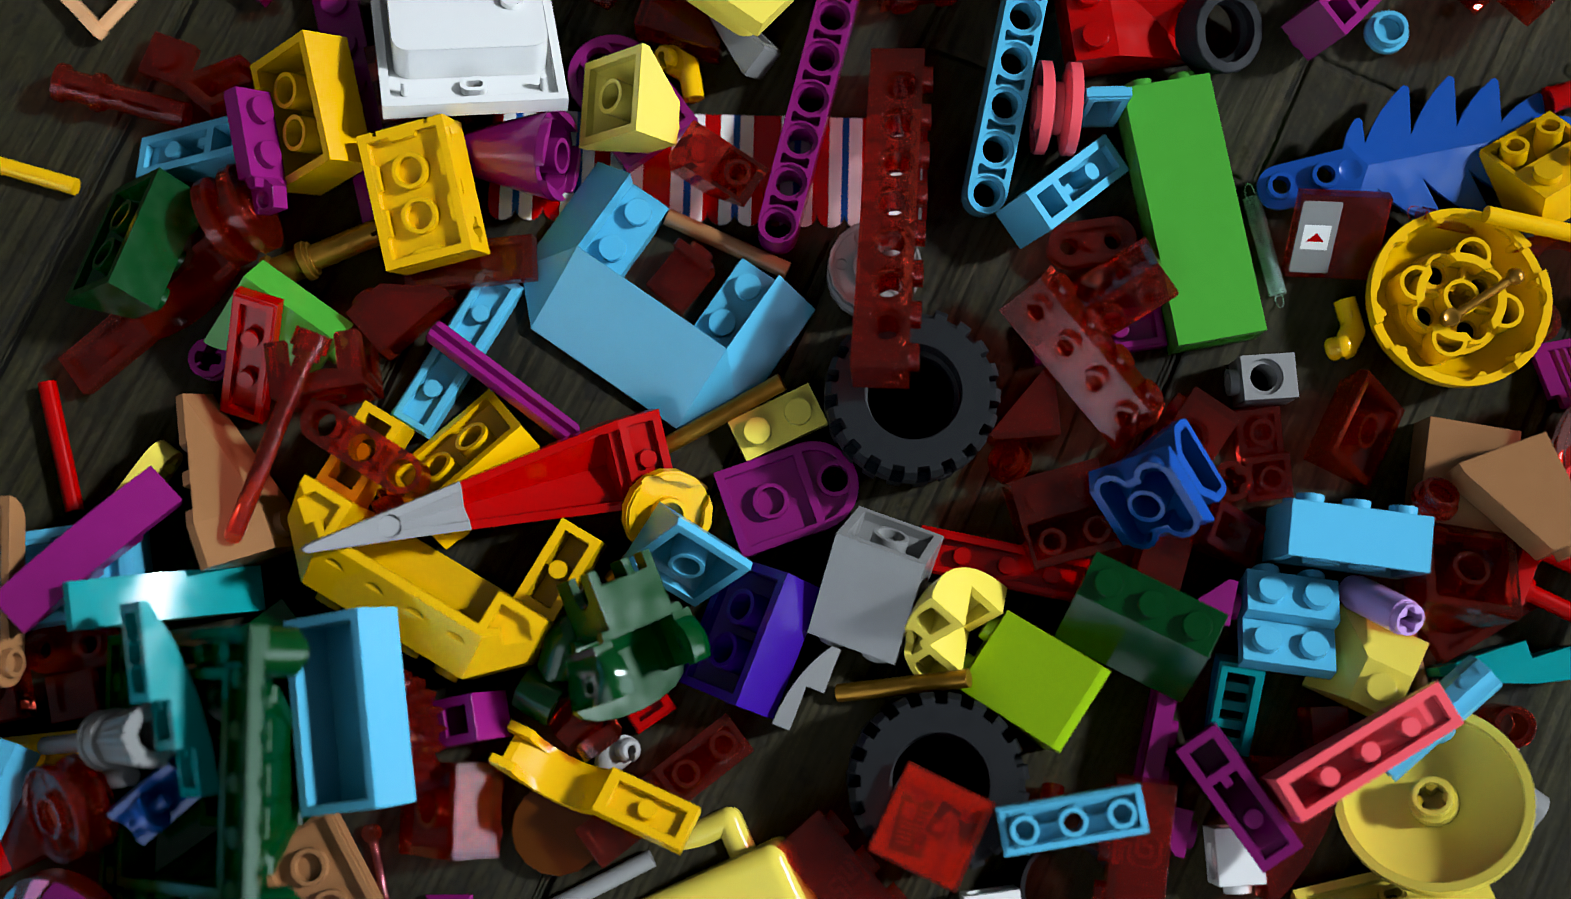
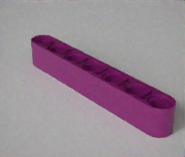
M816 0L758 218V239L760 245L766 252L773 255L788 253L794 248L798 240L860 0ZM833 19L839 21L843 26L836 30H828L822 26V23ZM823 59L830 62L832 67L825 71H818L810 64L815 60ZM806 100H815L822 107L818 111L807 112L799 105ZM803 140L811 146V149L806 153L797 154L792 152L788 146L794 141ZM793 181L801 189L797 194L787 196L780 193L777 188L783 182ZM781 222L786 224L790 231L784 237L774 238L766 232V229L772 223Z

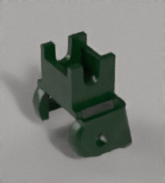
M649 548L633 554L639 569L634 572L629 558L625 557L610 563L615 579L602 585L595 570L579 576L585 592L581 593L575 578L556 585L578 640L570 644L571 653L564 656L567 667L572 714L581 721H608L638 712L660 700L676 686L684 673V664H695L711 656L708 636L699 621L692 616L689 606L683 608L679 601L670 603Z

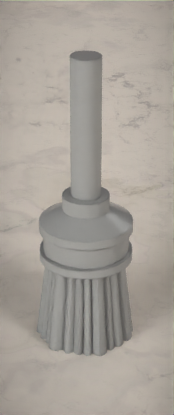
M150 702L129 709L112 708L95 711L82 721L77 733L42 737L37 743L38 752L42 755L78 752L86 765L100 771L125 769L130 766L145 768L165 767L168 763L167 759H171V755H175V750L155 751Z

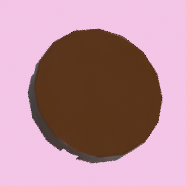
M531 791L523 798L514 813L512 836L515 849L528 866L541 874L563 876L578 872L595 858L604 843L606 825L604 819L571 810Z

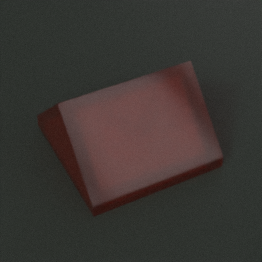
M1360 369L1340 380L1303 459L1361 488L1369 490L1405 410L1369 370Z

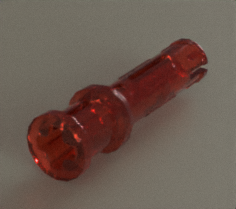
M61 62L55 67L51 76L50 96L57 102L63 103L67 100L87 105L89 110L98 113L112 109L178 128L189 126L192 120V103L113 83L112 78L104 73L87 74L74 70L70 64Z

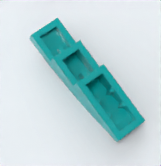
M261 565L206 571L197 569L148 573L62 583L67 631L122 627L120 604L145 599L150 600L162 622L205 619L214 616L257 613L266 610Z
M149 599L120 604L130 704L150 702L155 751L175 750L180 797H205L220 794L212 743L196 689L174 640Z
M1526 640L1508 641L1425 667L1427 678L1442 680L1471 654L1491 669L1502 684H1539L1571 680V645H1557L1530 653Z

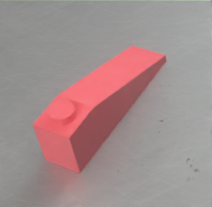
M1434 681L1299 753L1259 779L1285 820L1304 823L1464 724V721L1439 681Z

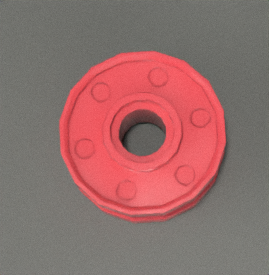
M1039 60L1033 81L1030 107L1029 141L1032 154L1045 155L1051 135H1057L1059 154L1061 156H1074L1080 139L1084 108L1085 82L1084 69L1081 62H1068L1060 82L1056 81L1053 61Z

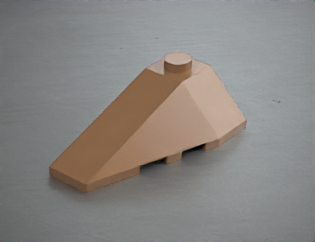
M182 393L176 396L179 445L188 454L189 470L182 473L183 487L191 490L192 509L185 512L186 527L201 571L261 565L294 550L287 519L291 508L290 502L227 413L220 411V404L214 395Z

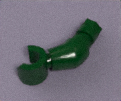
M568 614L559 615L544 638L537 665L530 668L524 675L512 698V706L545 727L552 719L553 711L561 698L565 699L570 694L564 656L571 653L570 644L578 640Z

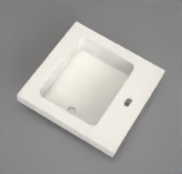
M370 0L383 119L420 118L438 114L464 116L568 111L569 97L551 0Z

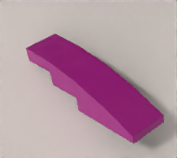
M150 465L70 527L0 588V610L24 635L64 605L62 583L101 577L107 566L143 540L144 533L182 506L183 499Z

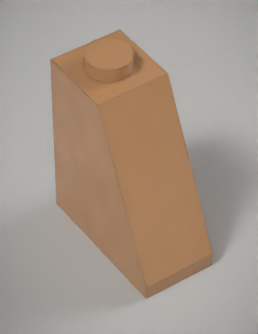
M1546 431L1460 462L1444 475L1449 485L1536 561L1554 555L1557 562L1571 558V480Z

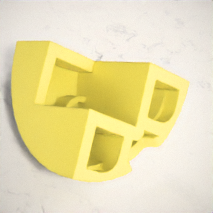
M968 567L952 569L936 579L917 600L905 627L906 643L904 655L912 673L918 675L963 669L969 632L1003 614L1007 587L992 576Z

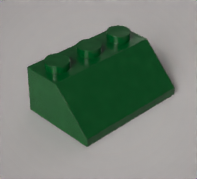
M160 167L116 188L64 301L75 306L132 319L159 311L170 295V289L167 286L172 274L181 267L186 258V251L183 248L187 239L196 231L201 223L202 214L199 211L205 196Z
M1096 552L1083 574L1055 632L1054 638L1086 657L1182 703L1209 659L1229 615L1100 552Z

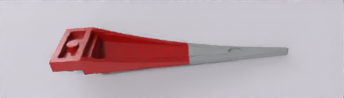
M649 409L603 421L304 544L300 550L312 553L466 530L622 511V504L629 488L642 475L659 468H673L659 409Z

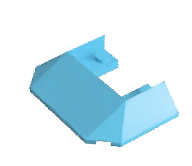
M597 162L521 267L530 326L534 332L647 410L659 409L661 419L677 430L766 381L814 314L815 308L780 275L774 280L742 258L695 325H692L624 278L664 223L670 208L633 184L630 173Z

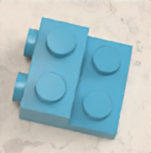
M1270 563L1257 564L1252 569L1247 568L1237 586V593H1240L1242 596L1241 608L1237 617L1238 667L1331 680L1337 672L1335 629L1341 622L1338 581L1325 579L1323 572L1314 569L1303 570L1297 575L1280 573L1279 567Z

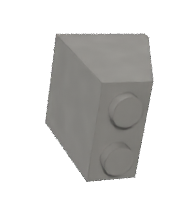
M859 506L836 533L807 633L818 636L823 643L829 646H845L861 652L866 659L872 662L895 665L905 648V627L908 617L927 587L944 536Z

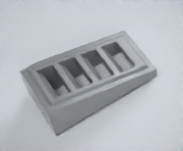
M708 16L745 76L761 79L781 55L780 50L762 33L758 37L755 35L740 36Z

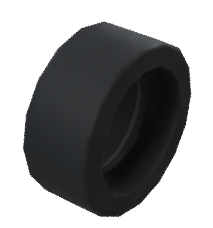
M1187 0L1178 14L1175 26L1176 47L1182 61L1192 71L1200 74L1210 73V75L1239 72L1251 63L1259 51L1262 39V18L1253 0ZM1217 5L1227 13L1232 31L1229 48L1224 56L1219 59L1210 51L1205 34L1208 15L1214 6Z

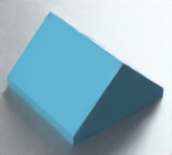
M661 502L658 503L624 555V558H629L634 571H638L639 569L633 554L649 548L665 590L694 607L750 571L753 563L724 541Z

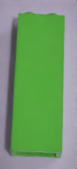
M1182 71L1169 76L1168 80L1151 82L1149 78L1133 80L1125 85L1126 87H1132V97L1118 119L1127 165L1130 169L1129 175L1157 302L1161 303L1168 343V355L1256 339L1267 331V326L1210 73L1194 75L1193 71Z

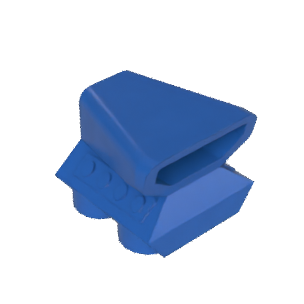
M1186 419L1173 421L1118 462L1088 472L1089 492L1122 545H1130L1141 550L1153 547L1159 537L1169 534L1177 537H1190L1197 532L1200 525L1215 521L1207 505L1221 501L1227 489L1223 478Z

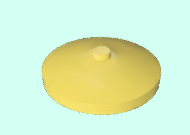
M1471 714L1464 721V724L1456 729V733L1451 740L1434 747L1398 781L1395 782L1391 777L1383 773L1334 804L1336 817L1347 844L1370 871L1398 888L1428 896L1462 895L1474 892L1497 881L1517 863L1530 841L1536 818L1535 789L1526 762L1514 744L1500 730L1474 714Z

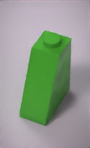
M264 260L243 276L237 288L243 286L284 299L276 364L314 374L328 361L334 365L337 364L351 344L345 340V337L354 325L351 321ZM233 294L203 341L210 347L227 350Z

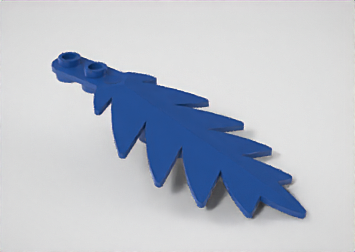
M1447 76L1428 98L1411 130L1409 87L1403 85L1379 112L1366 139H1364L1362 120L1360 118L1354 119L1346 132L1342 149L1267 168L1256 182V195L1265 207L1272 210H1285L1302 206L1304 201H1322L1353 193L1367 209L1382 217L1386 214V208L1381 199V194L1395 207L1415 219L1418 207L1411 206L1439 210L1428 189L1429 187L1456 208L1473 209L1483 212L1487 205L1473 177L1490 189L1494 190L1480 160V149L1545 114L1543 95L1536 93L1525 99L1501 121L1499 81L1493 78L1470 100L1456 123L1455 83L1452 76ZM1559 116L1571 125V117ZM1319 169L1328 170L1332 177L1331 182H1321L1317 177V171ZM1273 181H1284L1287 185V192L1284 194L1275 192L1272 186Z

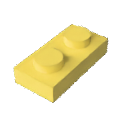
M809 383L727 422L745 461L767 455L828 425Z

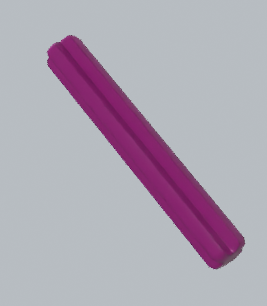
M438 321L428 331L426 340L429 344L557 440L580 431L579 424L443 322Z

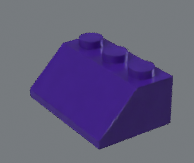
M753 562L750 571L710 597L700 624L708 636L711 656L695 664H684V673L678 682L773 720L807 635L820 588L787 572Z

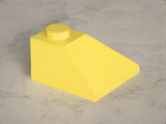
M640 43L585 63L579 148L595 151L651 153L677 145L680 101L649 45Z
M1341 603V622L1335 629L1337 672L1331 680L1306 676L1302 686L1368 717L1406 696L1430 643L1413 635L1395 634L1347 609Z

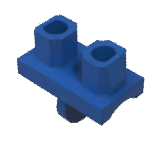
M172 755L171 759H167L168 763L165 767H157L111 806L106 814L112 821L126 826L133 833L136 841L142 846L166 829L171 822L201 798L180 797L176 757L174 758Z

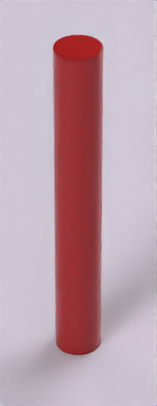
M55 380L43 381L37 385L66 514L79 513L84 511L85 508L57 382Z

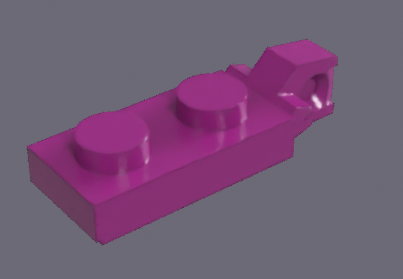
M234 86L226 90L223 95L238 179L246 181L248 188L251 189L255 215L271 216L288 209L287 181L285 180L286 175L271 92Z

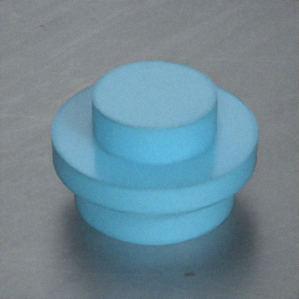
M1396 11L1377 12L1367 21L1364 27V39L1367 45L1379 54L1388 55L1396 53L1406 44L1409 37L1408 22L1401 13Z

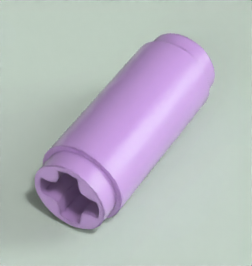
M1350 575L1339 584V601L1347 609L1395 634L1413 635L1420 630L1424 623V611L1416 601L1367 577Z

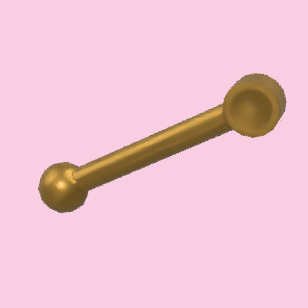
M1520 268L1509 269L1505 278L1456 309L1449 308L1443 311L1439 317L1440 323L1446 328L1456 326L1460 322L1461 316L1506 287L1521 284L1525 277L1524 272Z

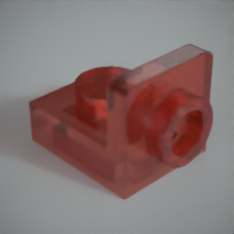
M678 238L673 244L674 252L646 285L650 291L682 315L715 276L714 265L710 262L713 256L696 241H692L688 245L681 238Z

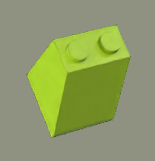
M1006 610L999 617L983 625L977 635L983 642L973 656L968 652L965 654L963 669H969L971 672V688L955 690L969 699L977 700L988 706V710L995 715H999L1010 727L1043 749L1060 753L1111 671L1018 615Z

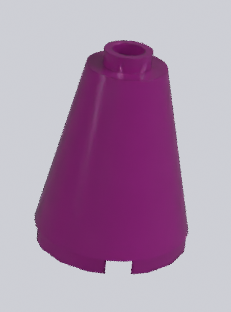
M548 111L463 130L473 177L550 201H564L566 199L562 195L564 193H572L575 189L580 172L581 148L572 144L571 132H578L575 121L569 113L565 111Z

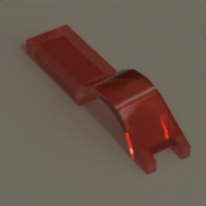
M210 232L192 247L194 254L191 263L182 274L168 284L167 288L170 289V295L159 311L136 319L111 314L58 358L83 394L93 395L157 341L188 327L204 316L220 300L241 268L236 262H229L217 246L220 240L216 234Z

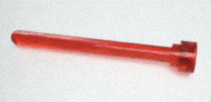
M298 325L296 326L290 341L294 345L291 354L295 355L225 529L224 537L228 543L237 544L242 541L313 363L318 364L321 356H327L333 339Z

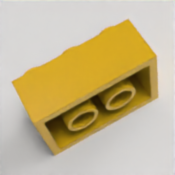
M302 29L250 65L255 90L271 92L286 175L285 180L287 181V193L322 195L363 171L356 136L367 134L368 131L347 37Z

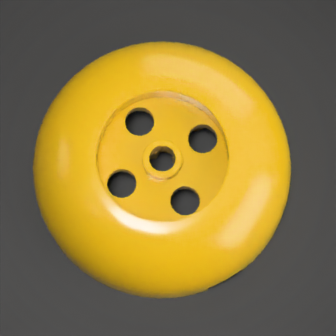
M1448 208L1429 212L1426 214V217L1424 215L1412 220L1397 230L1384 243L1377 253L1368 274L1365 292L1366 312L1376 341L1385 354L1398 367L1429 384L1448 388H1473L1501 380L1514 371L1519 370L1535 355L1550 325L1553 307L1550 278L1547 269L1542 271L1536 257L1529 247L1532 244L1519 231L1482 223L1481 211ZM1445 221L1447 222L1446 226L1450 221V227L1453 222L1455 226L1458 222V225L1459 223L1461 225L1460 229L1463 224L1465 226L1464 230L1468 225V227H1471V232L1464 234L1436 227L1440 226L1441 223L1443 225ZM1431 267L1441 272L1442 281L1438 285L1428 282L1433 274ZM1520 268L1524 272L1525 277L1521 284L1506 287L1461 316L1459 323H1467L1472 327V338L1467 332H1457L1459 323L1451 328H1446L1440 323L1439 317L1443 311L1449 308L1456 309L1479 294L1478 288L1480 292H1483L1505 278L1509 269ZM1417 309H1424L1429 313V325L1423 324L1418 319Z

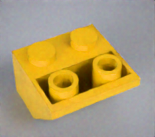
M1548 111L1480 149V160L1503 209L1562 222L1571 218V125L1553 112Z

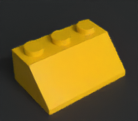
M488 389L392 470L387 478L403 502L407 503L538 449L540 445L495 393ZM471 530L432 536L447 550L455 542L465 538Z

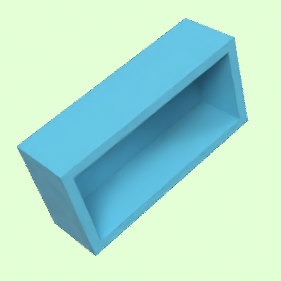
M397 607L352 608L283 621L284 626L298 628L309 644L307 663L296 676L288 677L301 817L377 809L416 802Z

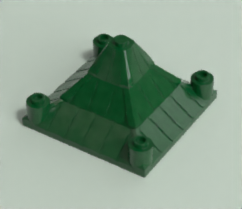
M250 624L168 631L179 650L198 695L212 743L220 794L201 797L171 822L166 829L142 846L136 841L133 833L126 826L112 821L106 815L110 807L136 785L102 791L98 899H301L294 889L288 885L267 887V877L274 874L297 826L303 825L312 817H301L292 711L278 685H272V677L296 676L308 661V641L303 637L302 632L293 626ZM123 634L108 635L105 709H129L143 704H130ZM136 767L141 774L138 783L156 768Z

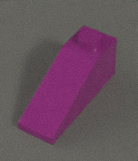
M1310 0L1281 28L1289 36L1291 43L1309 61L1347 35L1381 0Z
M506 690L468 693L407 707L412 755L512 736V733L507 729L510 723Z
M1215 721L1176 746L1175 752L1263 873L1304 847Z

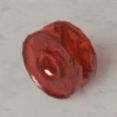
M235 163L218 169L215 179L205 177L193 183L190 195L196 218L213 246L230 263L242 267L256 261L259 251L267 254L282 246L284 237L277 213L271 216L255 214L251 189L248 188L246 181L238 179Z
M73 753L62 757L55 765L43 764L26 773L22 785V804L26 821L35 841L55 863L68 864L82 857L86 851L97 852L113 843L118 830V822L112 821L106 814L110 807L115 804V800L107 779L100 770L89 767L83 762L79 754Z

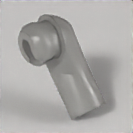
M621 735L617 741L615 737L613 744H611V740L609 747L606 745L603 751L601 749L596 754L594 766L607 769L615 767L623 770L627 765L639 758L641 754L640 743L630 735Z

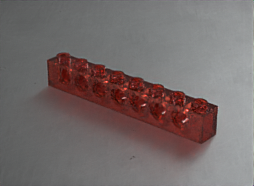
M871 48L850 359L853 387L909 389L910 371H919L920 343H912V329H921L922 301H914L915 288H923L924 260H916L917 247H925L926 219H918L919 208H927L928 180H920L921 169H929L930 141H922L923 131H931L932 104H924L925 94H933L934 68L925 67V48ZM895 135H905L902 137H893ZM896 172L903 173L902 175H899V176H892V175H890V174L896 173ZM891 211H900V212H902L901 214H898V215H888V214H887V213H889V212H891ZM890 250H896L900 252L899 254L893 256H888L884 254L885 252ZM889 290L899 292L897 295L892 297H885L880 295L881 293ZM887 331L897 334L891 339L877 337L879 334Z

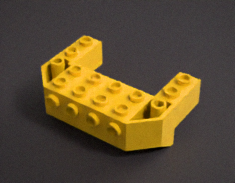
M365 400L317 477L314 479L306 474L304 475L290 508L287 519L301 582L318 592L315 599L336 611H340L342 607L346 610L362 607H397L401 651L415 659L422 655L434 662L435 665L432 669L452 682L456 683L459 678L474 680L536 664L544 638L559 615H566L567 613L556 585L575 578L581 590L583 585L579 576L593 571L607 548L603 541L563 517L514 596L418 538L312 553L300 550L304 544L377 515L369 510L368 507L416 432L402 421Z

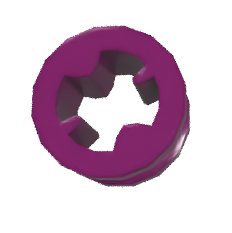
M204 339L197 341L188 353V363L191 370L209 381L222 380L226 351L218 349L215 354L221 357L219 365L212 364L209 371H205L208 365L202 363L204 355H212L214 349L217 348L210 347L203 342Z

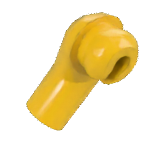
M664 44L657 47L654 55L663 72L680 81L682 97L685 103L702 101L704 99V92L698 60L675 45Z
M1355 296L1333 303L1340 329L1336 337L1327 338L1324 342L1325 352L1328 358L1333 361L1343 357L1347 360L1356 355L1364 339L1365 327Z

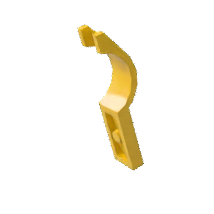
M511 719L507 729L514 737L503 757L494 752L488 760L490 765L559 805L577 812L600 817L678 855L681 854L701 814V807L615 767L610 769L599 768L584 763L552 746L533 729Z

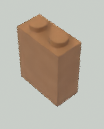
M1433 416L1414 423L1404 505L1417 507L1418 515L1435 517L1433 541H1446V536L1462 538V546L1491 549L1492 543L1510 539L1500 528L1449 485L1444 475L1460 462L1521 441L1522 431Z

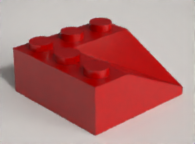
M1054 0L1065 68L1068 62H1081L1085 78L1186 65L1182 61L1176 47L1175 26L1178 14L1187 0Z

